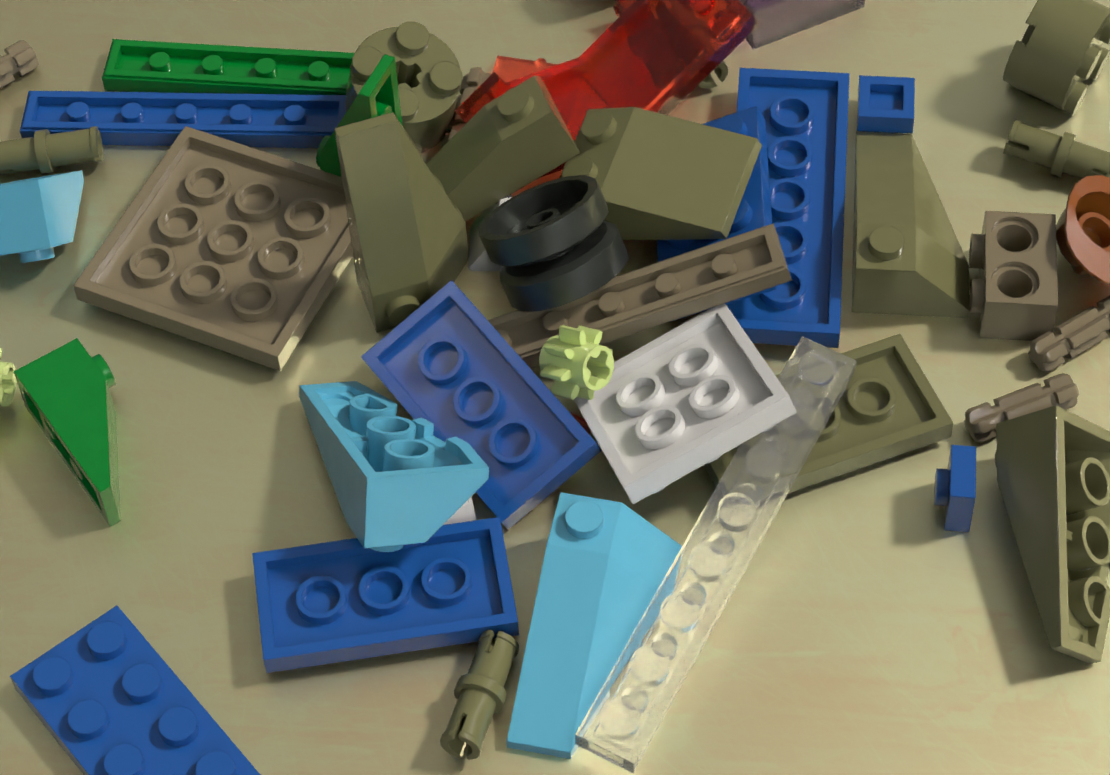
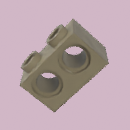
M985 211L982 234H971L969 248V268L979 269V279H971L969 314H979L980 338L1032 341L1046 332H1053L1058 308L1056 214Z

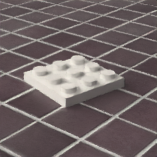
M725 303L706 310L615 361L610 381L602 389L594 391V398L592 400L580 397L574 399L632 504L641 501L651 494L660 492L674 481L707 463L717 460L724 453L756 435L772 429L776 424L797 413L788 393Z

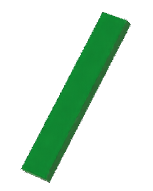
M113 39L102 75V81L105 91L346 95L354 53Z

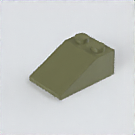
M637 107L588 109L574 141L580 154L566 161L559 178L577 175H587L595 178L609 211L604 221L617 226L622 240L727 239L762 144L754 137Z

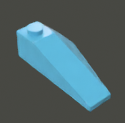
M82 170L0 184V256L19 253L21 263L40 261L55 257L53 247L73 242L84 185Z
M357 381L299 385L300 401L346 523L364 549L370 548L379 552H394L402 549L407 544L425 543L489 479V467L469 443L456 436L446 439V442L433 435V423L422 417L411 421L398 416L397 403Z
M560 492L546 545L506 741L507 748L571 759L608 703L609 693L627 666H632L641 653L642 643L656 622H661L672 606L683 557V546L622 502Z

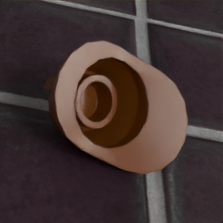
M1103 175L1086 176L1074 184L1068 196L1066 208L1056 224V242L1061 254L1071 264L1075 273L1082 276L1090 274L1101 283L1110 285V178Z

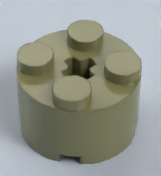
M1038 0L1025 22L1029 26L1022 41L1017 40L1004 70L1003 81L1074 115L1088 89V85L1082 82L1088 78L1096 80L1109 57L1110 50L1102 47L1103 42L1108 45L1110 44V8L1094 0Z
M405 22L399 27L380 30L370 35L359 45L352 57L345 96V111L347 112L383 55L395 57L403 128L420 153H423L436 146L445 137L448 125L454 115L463 75L455 54L446 43L429 33L424 25L417 22Z

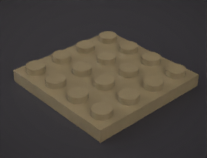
M185 126L73 285L77 300L281 371L353 257L342 177Z

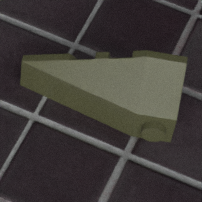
M532 76L484 105L426 165L432 174L437 176L445 193L453 205L457 206L466 222L498 203L500 199L508 197L577 156L580 152L540 76Z
M393 112L335 128L356 279L377 333L395 328L451 280L455 282L469 258L466 222L457 206L453 205L445 193L441 182L436 175L432 174L424 162L420 151Z
M856 131L851 312L968 318L969 264L912 134Z
M1052 406L996 424L997 450L995 452V465L997 468V483L1050 648L1086 663L1093 664L1101 662L1110 619V588L1107 585L1110 569V431L1059 406Z

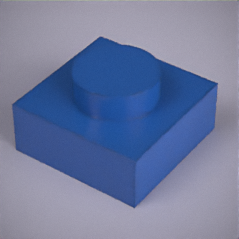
M859 75L857 131L913 134L915 78Z
M951 445L948 468H936L934 505L945 506V531L969 532L976 498V446Z

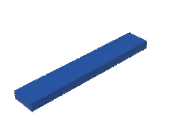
M29 91L20 134L22 138L34 137L35 131L48 129L50 134L97 126L103 145L172 146L183 128L187 126L248 147L318 148L322 139L326 135H332L345 115L346 95Z

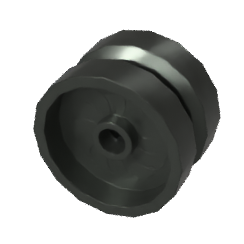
M587 175L567 176L530 188L502 203L488 214L478 227L479 237L490 261L504 266L499 273L500 282L513 308L521 312H531L565 305L607 284L624 268L629 259L627 249L617 226L604 221L609 211L595 178Z

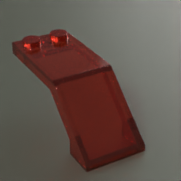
M636 0L580 57L508 82L493 72L455 111L467 123L487 103L532 76H540L574 141L588 109L637 107L669 115L761 23L739 0ZM565 163L561 164L560 166L556 167L555 169L551 170L550 172L546 173L540 178L563 170Z

